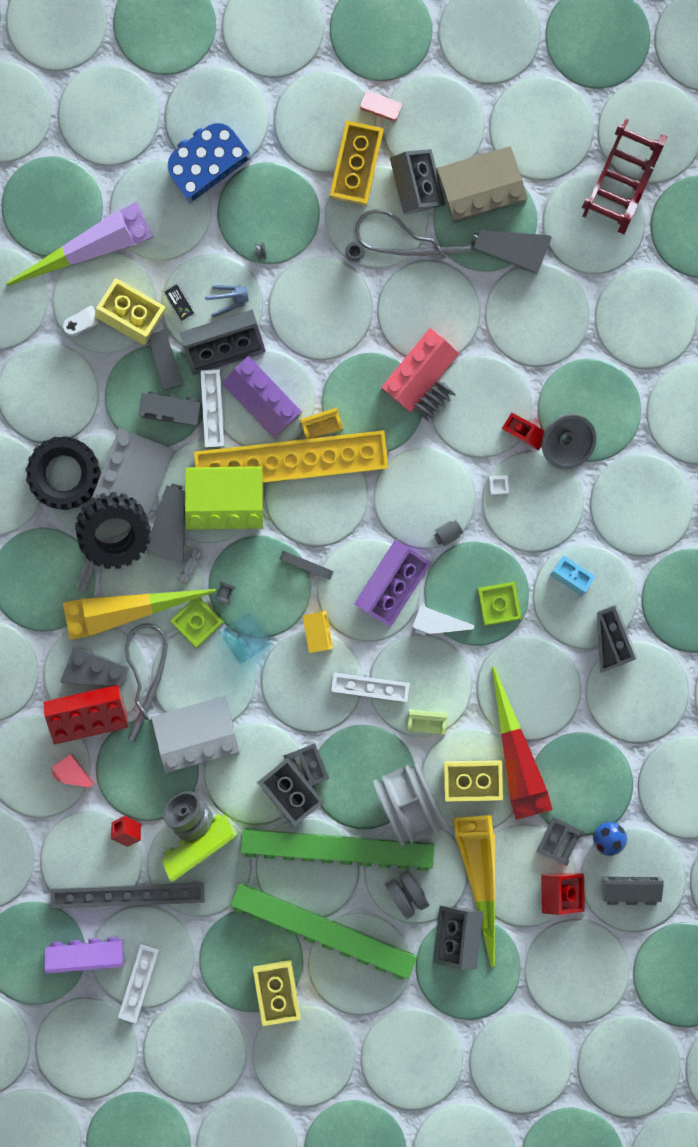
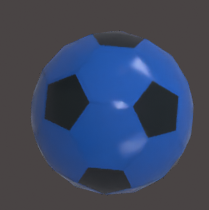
M605 822L594 831L593 844L601 854L615 856L624 850L627 844V835L623 827L618 823Z

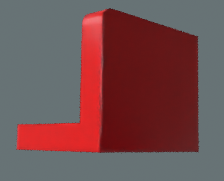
M126 816L111 822V839L126 847L141 841V823Z

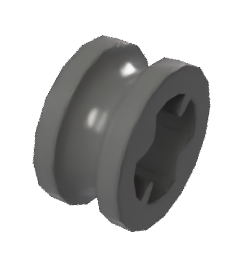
M264 242L261 245L255 243L257 261L260 258L267 259Z

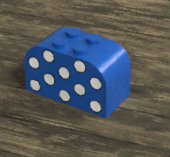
M214 123L204 129H197L192 134L193 137L188 141L184 139L177 145L178 148L173 151L168 159V172L173 182L190 204L251 159L250 152L235 132L225 124Z

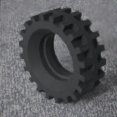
M68 436L52 437V439L41 442V445L35 447L31 457L29 456L28 458L29 462L25 471L27 472L26 482L29 484V490L36 499L48 507L62 510L78 508L80 505L87 503L94 494L101 474L98 458H96L92 449L85 443ZM62 455L74 458L81 468L79 483L68 491L54 489L46 477V470L50 461Z

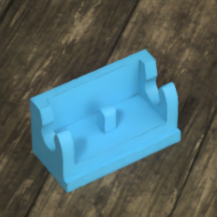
M565 556L559 560L550 574L581 596L595 579L594 575Z

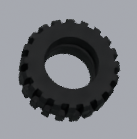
M110 492L108 496H105V493L99 494L100 498L95 499L93 497L90 499V504H84L81 508L82 513L80 512L77 515L75 530L80 550L85 554V558L88 561L93 560L94 565L98 567L101 564L104 566V569H111V566H115V569H121V565L125 564L128 567L132 565L131 561H138L141 558L140 553L144 554L148 549L146 544L150 543L151 528L147 515L141 504H138L137 500L133 497L128 499L127 494L121 493L120 496H117L116 492ZM119 518L130 523L131 529L128 535L121 541L105 543L95 536L99 525L108 519Z

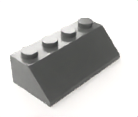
M253 309L179 332L193 374L238 361L247 356L250 357L266 352Z

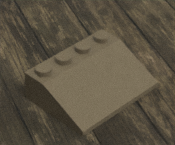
M511 146L437 168L453 223L527 202V194Z

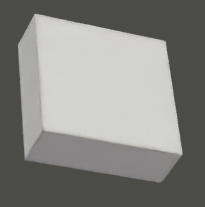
M508 475L489 476L490 496L509 494Z

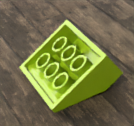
M262 467L185 468L186 530L263 529Z
M225 814L214 816L210 828L200 838L193 841L181 840L178 842L180 846L176 849L171 847L163 853L164 857L161 861L171 882L236 837L238 832Z

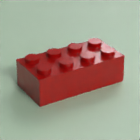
M119 685L43 702L44 717L54 745L129 728L127 711Z

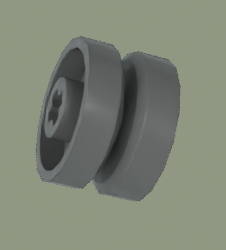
M183 791L172 797L165 805L163 820L180 839L193 841L207 832L211 826L213 815L210 808L196 793Z
M406 870L399 875L403 885L402 888L395 879L385 883V886L403 916L408 920L415 915L412 902L421 911L430 906L418 881Z

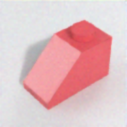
M73 753L52 767L54 770L52 774L58 782L61 780L64 784L83 787L94 785V782Z

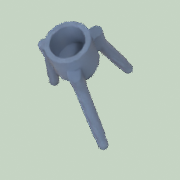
M212 285L213 289L233 291L232 293L205 297V300L232 297L233 302H237L212 313L213 317L244 306V302H249L247 287H241V285Z

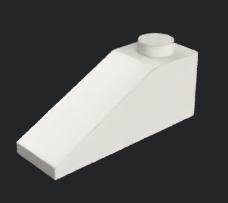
M421 605L412 626L416 628V633L426 636V633L434 634L474 629L472 624Z

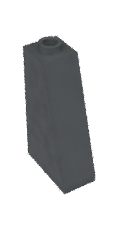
M480 230L479 234L475 233L471 244L474 245V251L538 274L552 236Z
M172 483L171 486L166 485L150 534V543L147 544L148 549L146 551L183 563L185 491L182 490L183 486Z

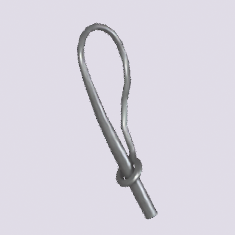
M376 209L367 211L360 216L356 223L355 233L357 240L363 247L371 251L402 256L441 255L444 259H446L445 254L471 253V245L440 247L432 238L416 236L405 227L399 217L388 211ZM370 214H386L395 219L401 228L414 239L432 242L435 247L417 249L371 247L365 244L360 237V224Z
M151 624L139 625L132 629L125 645L126 659L134 672L138 684L135 704L140 712L128 736V740L135 742L144 720L149 721L147 713L160 684L167 656V637L160 628ZM141 628H152L162 636L164 648L156 677L141 706L139 697L142 685L137 669L130 660L129 645L131 637L136 631Z

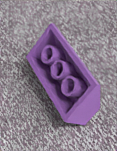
M249 356L222 382L225 388L274 439L302 413Z
M394 540L354 605L391 627L431 562L399 541Z
M119 936L108 937L106 941H100V938L88 939V942L81 943V940H70L69 944L55 941L50 942V945L45 948V974L123 967L126 962L124 939H119Z

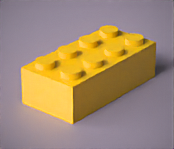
M346 120L329 195L330 199L367 207L384 128Z

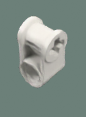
M90 306L67 318L63 323V328L68 336L74 337L99 326L101 322L95 318V310L93 306ZM69 323H72L73 325L77 324V326H75V331H72L71 329L68 330Z

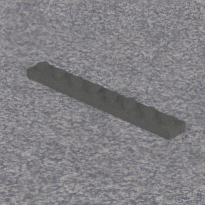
M204 883L50 889L51 908L205 903Z

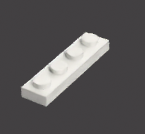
M220 370L201 371L205 448L224 447Z
M334 672L331 692L407 702L410 683Z
M144 944L140 945L118 1018L137 1023L159 949Z

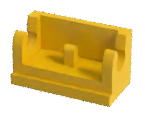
M337 408L300 419L306 439L316 438L343 429Z
M327 611L302 615L309 653L333 649Z

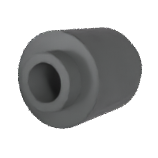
M358 242L348 244L345 250L347 260L351 263L361 262L365 255L364 247ZM352 251H358L359 255L357 257H353L351 255Z
M455 520L453 522L449 521L435 529L436 534L433 536L438 545L446 546L460 538L463 531Z

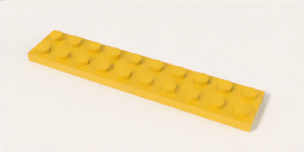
M384 430L194 452L195 467H262L263 483L389 469Z

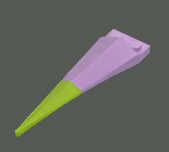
M138 202L117 210L8 281L6 285H12L70 265L133 247L153 238L154 236Z

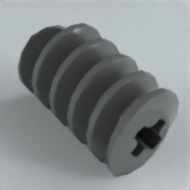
M436 381L437 388L431 386L430 390L432 393L425 392L426 399L419 398L421 405L418 403L413 404L416 411L428 422V416L435 417L432 412L433 410L438 413L440 412L438 405L445 407L444 399L449 402L451 401L449 394L456 395L444 382Z

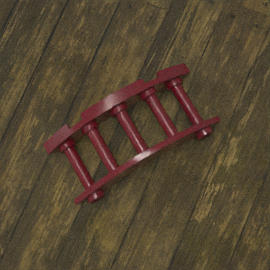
M625 119L623 125H618L615 131L617 139L590 199L586 197L582 206L585 209L582 217L586 218L590 209L611 218L620 225L618 232L623 235L626 233L654 170L650 167H655L668 136L661 134L658 140L654 139L653 141L625 129L629 119ZM622 136L650 147V150L653 151L650 159L643 160L618 149L617 147ZM613 156L642 167L641 169L644 170L641 180H634L608 169ZM604 176L633 187L632 190H635L633 198L625 199L600 188ZM596 194L624 206V209L627 210L626 213L619 214L593 203Z

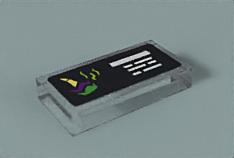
M178 282L161 291L181 325L197 316L196 311Z

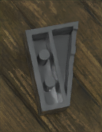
M148 391V394H141L138 414L141 418L198 426L201 403L197 402V398L186 397V400L178 399L179 396L167 394V397L159 396L160 393L151 391Z
M617 604L598 611L600 673L634 661L638 657Z
M73 647L60 683L121 686L124 683L129 667L79 647Z

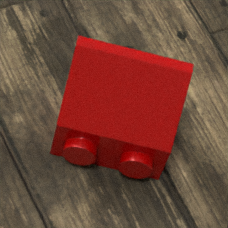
M584 873L541 875L543 914L563 915L585 912Z

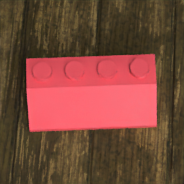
M429 328L382 385L381 389L411 413L415 408L413 404L420 402L419 398L425 396L424 393L430 390V387L441 377L459 353L444 338Z

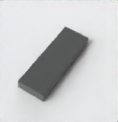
M166 329L152 333L149 342L163 389L167 390L183 385Z

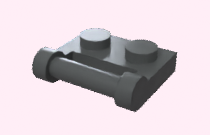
M315 743L283 756L284 759L288 757L298 771L299 768L295 757L300 756L309 779L307 782L311 786L329 779Z
M553 816L536 851L567 866L569 863L568 859L584 831ZM570 831L573 834L562 856H559L557 852L567 832Z

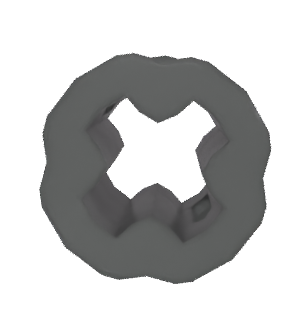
M220 581V588L214 599L230 605L229 600L236 587Z

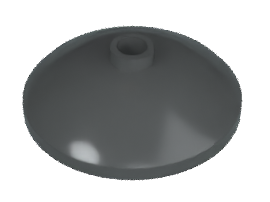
M566 414L560 416L550 423L543 434L541 442L542 453L545 459L556 468H576L586 462L592 455L596 446V431L592 423L581 415Z

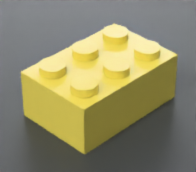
M115 278L96 307L95 318L145 345L162 319L165 306Z
M444 761L445 801L503 800L502 761Z
M292 960L254 966L253 973L262 1026L301 1020Z

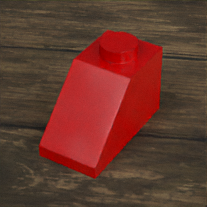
M511 412L501 429L539 451L545 431Z

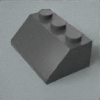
M432 149L405 151L390 158L403 214L445 205Z
M288 757L256 782L292 827H295L324 803Z
M602 876V900L607 902V905H618V902H626V905H638V902H645V905H657V902H662L664 881L661 877Z
M440 906L433 963L457 969H477L483 919L482 911Z

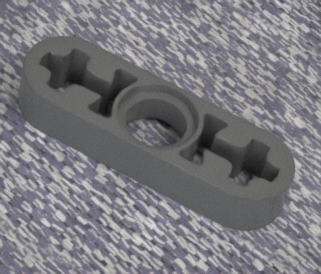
M283 550L279 558L282 561L331 580L334 573L330 569Z

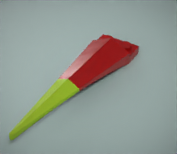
M493 666L492 672L509 795L515 820L551 811L553 809L547 788L498 673Z

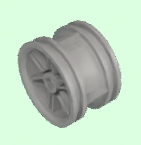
M417 761L413 762L415 766L411 768L409 765H406L382 776L383 780L380 782L377 779L373 780L382 805L402 847H406L405 842L409 840L412 844L433 833H437L438 827L447 828Z

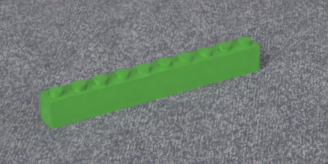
M243 828L241 853H245V857H256V854L264 855V858L267 859L283 856V860H294L295 857L302 858V861L314 862V859H321L322 863H333V860L341 861L340 864L352 865V862H360V866H371V863L379 864L381 868H390V865H398V869L408 870L409 866L417 867L419 871H428L429 868H433L434 843L414 842L411 844L410 841L405 842L406 847H402L397 840Z
M241 882L230 905L238 913L252 914L251 918L255 920H267L272 927L278 929L280 926L284 927L289 934L294 936L301 934L305 936L304 939L311 943H315V941L320 942L322 947L332 951L334 948L339 950V954L350 958L354 956L358 958L357 961L364 965L369 963L376 965L375 969L384 973L388 970L393 973L394 977L401 980L404 977L409 979L417 960V955Z

